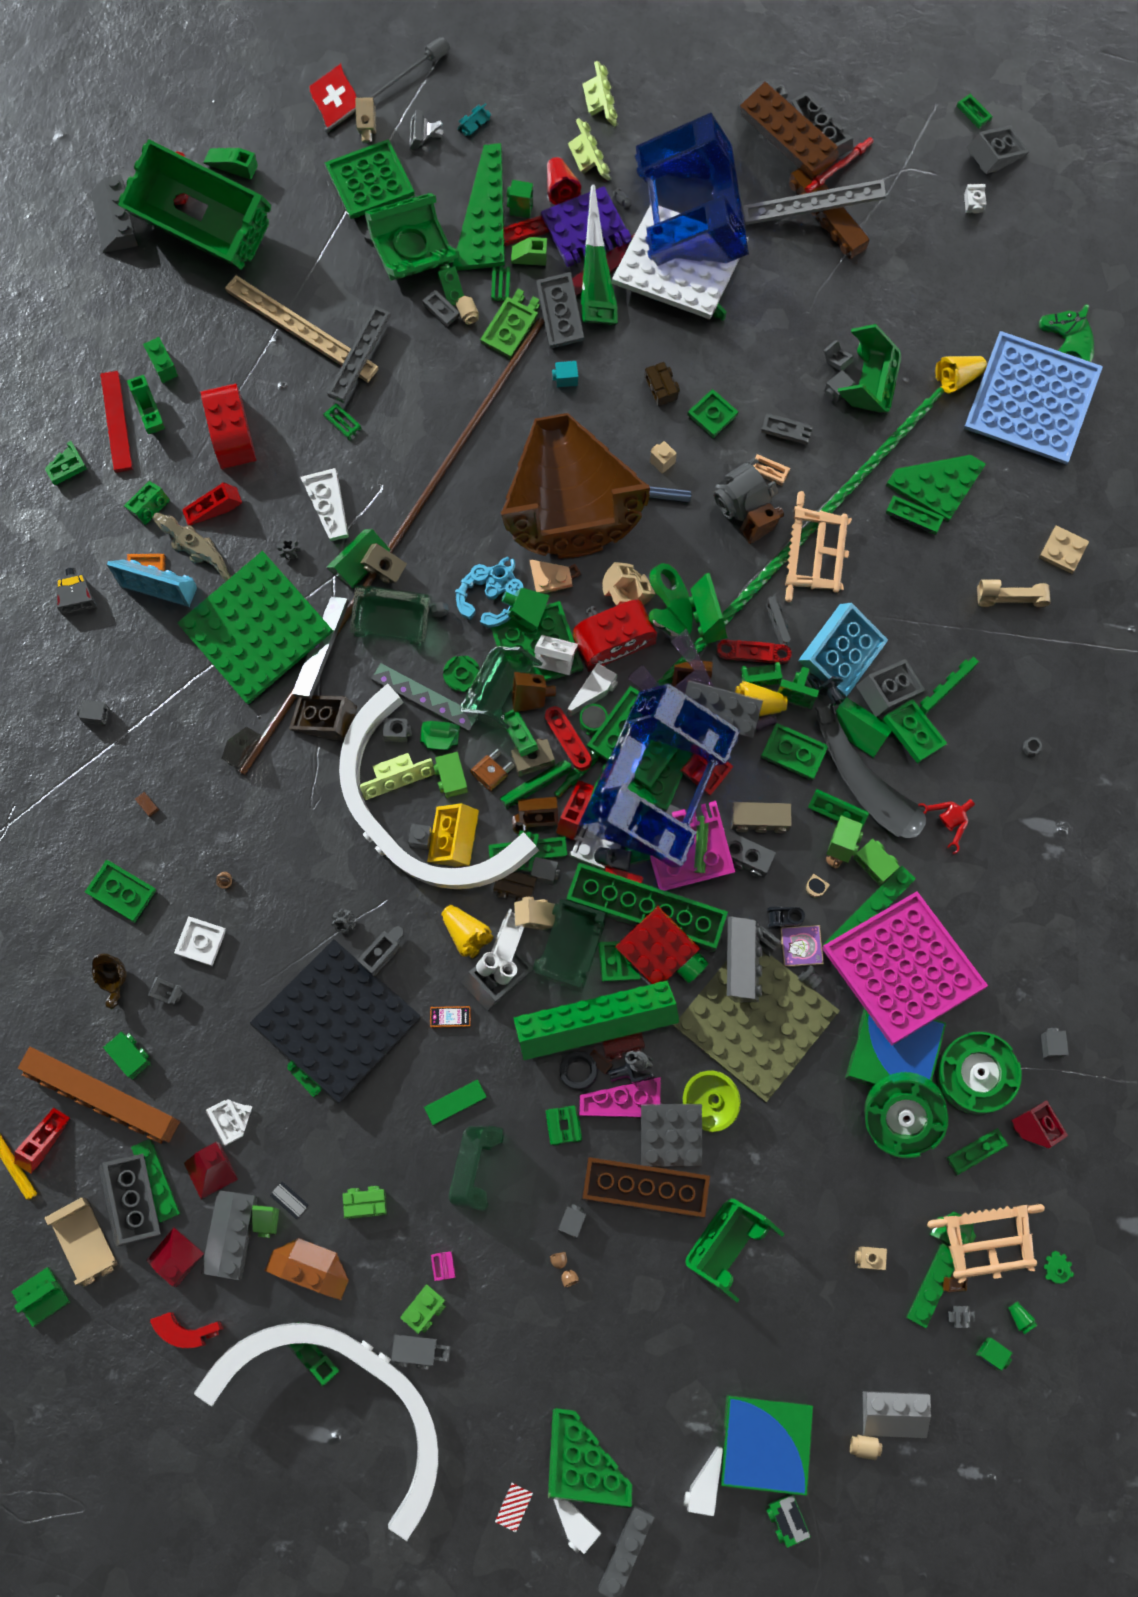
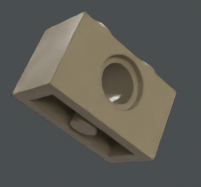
M377 543L371 544L361 561L366 571L372 574L375 572L380 576L379 579L387 584L396 583L407 563ZM381 560L386 562L385 570H382L379 566Z
M548 739L535 740L539 749L532 752L537 755L535 759H529L527 757L528 754L521 757L516 747L514 750H511V756L519 777L555 765V759Z

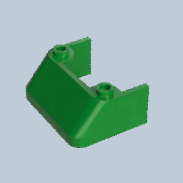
M877 324L853 328L851 333L860 341L857 353L864 361L859 385L838 388L837 392L853 407L880 413L888 412L892 405L901 362V352Z
M728 1199L689 1252L685 1263L694 1273L738 1303L740 1299L729 1291L733 1283V1276L728 1272V1269L750 1237L754 1240H761L767 1235L769 1230L781 1237L785 1233L762 1214L735 1199Z

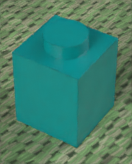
M577 361L555 362V370H552V379L556 381L557 387L578 386Z

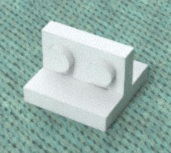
M542 635L535 646L534 653L536 654L533 666L570 675L578 644Z

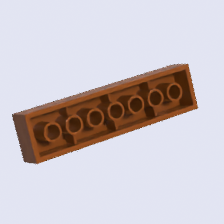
M30 1046L18 1066V1069L23 1071V1076L37 1083L41 1080L39 1084L53 1091H56L58 1088L57 1093L72 1100L76 1097L75 1102L90 1109L94 1106L93 1111L109 1118L111 1114V1120L127 1126L129 1123V1129L142 1135L147 1132L146 1137L160 1144L163 1141L170 1142L180 1123V1120Z

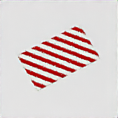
M512 1483L495 1522L516 1532L533 1493Z

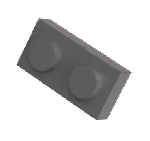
M436 290L423 300V305L446 327L460 317V312Z

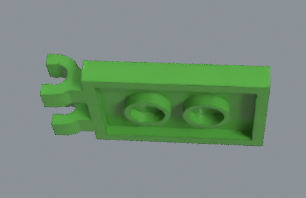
M519 288L512 299L509 297L505 299L480 339L482 344L510 359L538 317V312L536 311L540 307V304H538L539 299L534 296L528 306L521 304L525 296H523L524 291Z

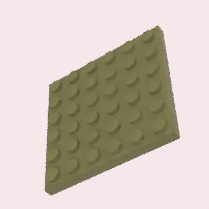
M762 951V957H759V965L762 966V977H759V985L762 986V996L759 997V1002L735 1003L727 996L726 961L679 1018L680 1023L674 1024L673 1027L766 1103L840 1010L803 981L800 982L798 976L772 955L769 957Z

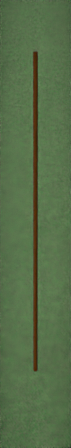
M542 318L537 320L389 543L390 553L394 551L545 323ZM381 560L379 563L381 569L386 563L384 560ZM375 572L368 575L348 605L337 635L378 575ZM293 690L240 768L239 772L245 775L296 699L292 694Z

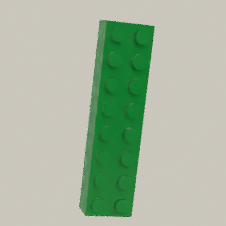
M578 863L566 898V904L634 927L659 906L699 948L715 953L728 914L727 911L582 863Z
M668 981L619 991L614 994L582 1000L513 1018L523 1060L680 1023L677 1004Z

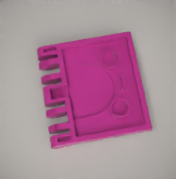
M716 801L709 802L712 818H709L706 805L701 804V811L705 817L704 824L709 823L707 852L703 857L706 864L705 873L694 872L697 870V867L694 869L697 826L700 825V821H697L694 807L689 808L693 821L690 824L685 809L672 812L675 828H671L669 816L664 814L663 819L667 830L664 831L659 830V822L656 817L652 818L655 833H652L649 819L641 821L659 889L666 891L735 872Z

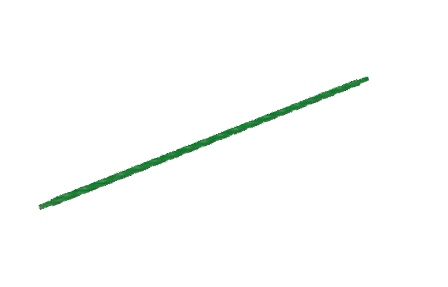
M939 387L929 399L926 398L851 479L842 486L832 499L824 505L821 511L833 513L839 507L846 496L857 488L864 477L870 474L881 462L882 458L893 450L900 439L911 431L918 420L929 412L933 404L944 393L943 388ZM809 521L803 527L799 548L808 539L810 534L818 529V522ZM791 541L722 613L725 626L734 617L735 613L747 604L754 593L765 585L773 573L778 571L790 558L788 553L791 551L789 548L792 544ZM704 637L697 639L663 677L651 687L645 696L655 701L658 695L673 682L675 665L693 660L697 653L708 645L705 643ZM591 751L589 753L592 759L591 766L584 771L574 768L565 778L566 781L553 794L559 799L570 786H574L580 777L597 762L600 757L598 754Z

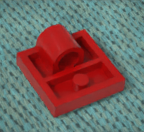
M703 742L680 771L704 793L710 796L734 766L710 744Z

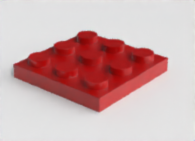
M659 906L616 945V948L652 984L666 981L700 949Z

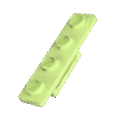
M596 61L594 64L597 76L583 83L588 112L593 116L605 110L606 119L615 127L617 126L616 118L618 116L613 107L614 99L610 93L611 85L607 79L608 71L604 65Z
M578 118L576 122L582 134L568 143L576 163L583 174L596 165L600 175L609 181L611 179L609 175L610 169L603 162L604 156L597 149V141L589 132L591 128L586 121L583 122Z
M407 753L372 766L377 778L359 785L364 799L368 800L434 775L435 770L432 759L429 758L413 764Z

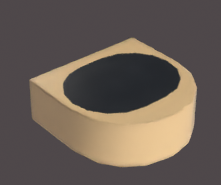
M813 874L806 885V891L810 896L818 898L824 894L830 884Z

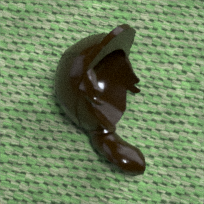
M104 953L98 954L92 961L93 980L102 990L110 993L105 1001V1005L107 1008L114 1009L118 1005L117 1000L120 998L119 988L126 980L127 972L124 964L117 957Z

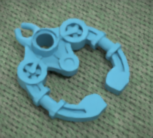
M509 557L503 558L498 565L486 567L481 564L475 565L471 572L461 580V586L459 589H456L455 594L457 607L462 617L470 620L476 613L475 608L465 602V598L468 596L466 590L468 587L472 588L474 583L478 585L486 584L485 594L490 600L496 599L504 591L515 595L516 591L524 588L522 582L516 579L512 573L515 568L514 559L510 560L511 566L509 567L504 565L505 562L509 561ZM509 608L508 610L504 609L498 615L490 612L483 613L480 620L481 625L491 628L507 622L511 619L507 615Z

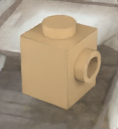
M663 441L660 445L656 444L651 449L650 462L663 474L675 464L677 453Z
M859 1247V1251L855 1252V1263L858 1264L860 1269L886 1270L887 1249Z

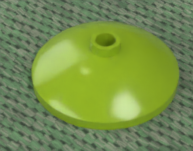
M710 1070L700 1072L688 1081L683 1093V1104H702V1130L716 1132L724 1130L734 1123L740 1112L741 1098L737 1086L727 1075ZM715 1096L719 1098L718 1103L714 1099Z

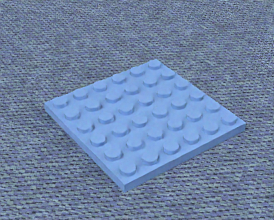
M1000 331L964 429L1067 465L1103 366Z

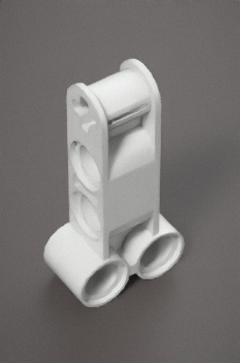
M512 909L507 911L492 951L485 953L476 965L477 972L480 975L489 976L494 974L496 982L502 985L508 984L517 973V966L512 962V958L524 927L515 926V913L512 912Z

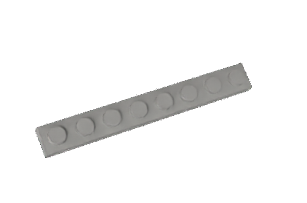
M884 179L744 205L746 225L886 199Z

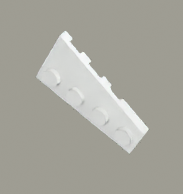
M334 468L300 477L329 539L335 541L349 537L337 470Z

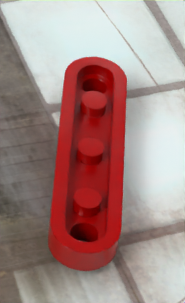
M556 706L548 708L545 712L546 722L573 766L580 771L587 770L592 764V759L561 708ZM581 760L586 761L584 764L579 763Z

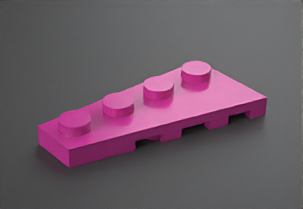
M661 1077L580 1095V1116L641 1118V1104H660Z

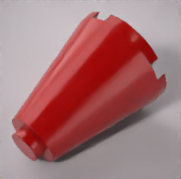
M560 157L550 159L547 163V194L550 202L558 205L581 196V183L563 159Z

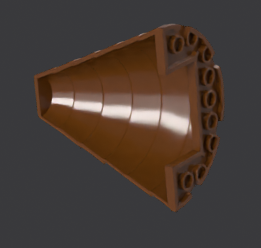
M569 413L536 418L523 448V453L517 465L518 469L507 493L501 516L506 530L513 535V539L531 552L546 556L547 553L557 554L558 558L585 556L603 550V545L611 541L615 544L637 525L642 518L641 512L644 506L648 505L650 486L638 478L633 470L609 451V448L596 439L591 432L577 422Z

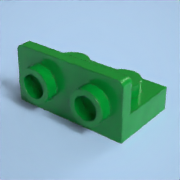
M148 481L124 507L146 525L155 513H158L170 499L162 488Z

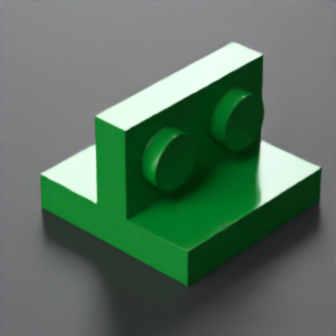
M802 667L800 673L796 672L793 682L782 679L778 693L787 696L789 703L812 710L819 690L804 686L809 668Z
M46 1267L11 1291L18 1302L14 1305L18 1313L25 1314L32 1327L37 1326L70 1303L49 1267Z

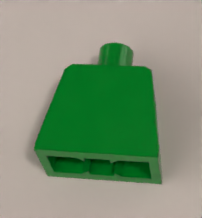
M520 588L516 591L515 595L505 592L501 602L510 606L507 614L510 618L532 632L540 623L549 595Z

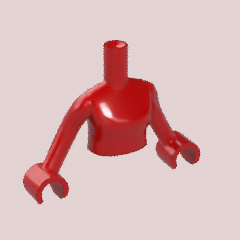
M970 799L962 806L954 802H944L929 806L923 803L918 804V808L923 807L925 809L924 815L927 811L946 809L945 812L939 815V818L950 831L959 826L953 842L947 847L948 849L950 846H955L957 850L952 855L957 854L960 849L959 841L969 822L966 812L975 806V803Z

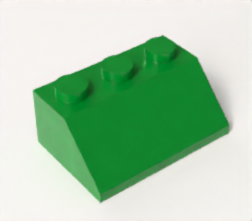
M706 573L690 589L692 596L689 597L691 607L696 608V611L693 612L696 623L700 622L701 625L697 627L700 638L704 637L705 643L708 644L728 637L710 573Z

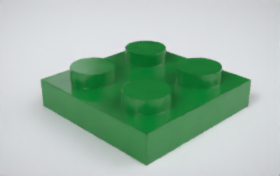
M712 389L688 411L687 415L714 438L738 416L739 411Z

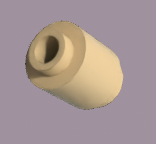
M461 297L456 304L460 316L466 324H473L479 319L475 303L471 297Z
M862 1435L852 1436L850 1454H854L855 1457L876 1460L877 1456H881L882 1443H879L878 1438Z

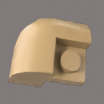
M614 562L604 575V595L612 596L616 606L635 599L641 600L644 606L656 595L646 575L643 574L641 576L633 569L634 566L631 564Z

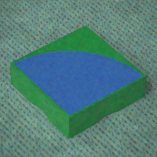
M864 1008L858 1028V1040L852 1051L845 1079L873 1087L878 1081L888 1075L899 1072H911L922 1075L932 1081L946 1023L935 1019L891 1046Z
M726 1395L725 1442L722 1452L719 1484L727 1487L807 1496L813 1406Z

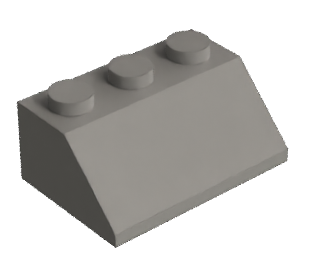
M863 1391V1436L927 1438L931 1418L929 1394Z

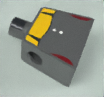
M75 568L65 569V578L58 579L56 585V606L60 613L66 614L97 607L84 575H77Z

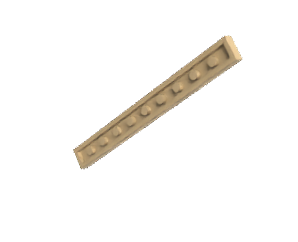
M236 275L225 287L227 293L339 365H343L351 349ZM367 360L358 377L369 382L379 370L378 366Z

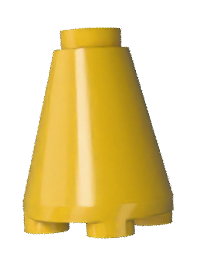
M742 681L739 686H736L735 693L763 700L759 716L781 713V711H786L787 696H783L781 693L746 681Z
M449 905L441 913L452 940L463 957H476L480 953V949L484 945L489 944L494 938L491 934V929L487 925L458 907Z

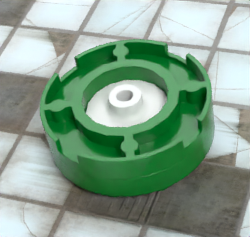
M971 1032L951 1042L942 1051L936 1068L937 1083L945 1099L956 1109L972 1115L989 1114L1008 1105L1016 1096L1022 1078L1021 1065L1017 1061L1012 1047L1002 1038L987 1032Z
M899 1072L888 1075L872 1087L865 1102L867 1131L875 1144L890 1155L901 1158L919 1157L921 1153L931 1148H936L946 1134L948 1112L944 1096L931 1080L922 1075L911 1072Z

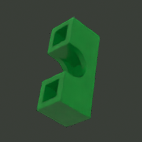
M287 1344L289 1349L322 1388L339 1373L336 1366L315 1344Z

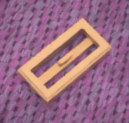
M757 454L755 459L768 465L767 467L759 463L754 465L761 476L783 486L790 468ZM773 468L784 472V474H782V473H780V472H778V471H775Z

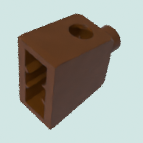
M767 504L749 512L740 528V532L748 543L752 544L772 532L780 518L784 517L783 509L781 507L774 509L771 504Z
M514 672L511 697L514 712L542 708L545 704V697L556 696V686H546L543 675Z

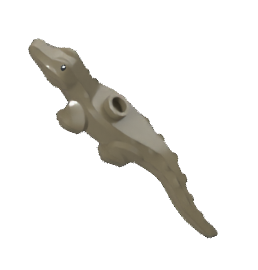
M155 513L153 516L154 522L162 531L173 537L171 545L174 550H184L187 552L191 562L201 564L203 561L210 563L218 570L225 581L231 578L223 558L217 552L209 537L203 538L191 526H180L173 516Z

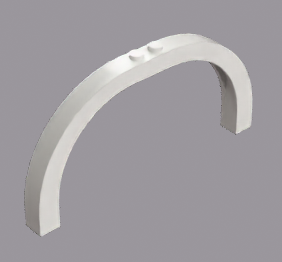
M388 684L385 685L362 707L354 718L345 736L340 756L339 773L343 796L353 817L365 831L363 836L370 843L372 841L376 843L375 849L382 857L386 855L406 874L432 886L449 889L475 888L491 884L516 871L539 851L524 832L499 854L487 861L470 867L440 868L420 862L407 854L373 817L365 803L359 786L362 756L368 740L376 728L384 721V718H387L404 703Z
M289 1323L266 1328L246 1337L230 1348L213 1365L194 1393V1395L210 1406L214 1404L234 1374L252 1358L272 1348L294 1343L317 1344L336 1350L392 1388L406 1405L413 1420L417 1436V1463L413 1481L403 1502L388 1523L391 1531L404 1540H408L424 1514L432 1496L438 1468V1446L434 1424L426 1404L404 1374L389 1363L391 1360L389 1357L381 1352L377 1355L372 1351L374 1347L363 1340L360 1343L347 1334L333 1328L309 1323Z

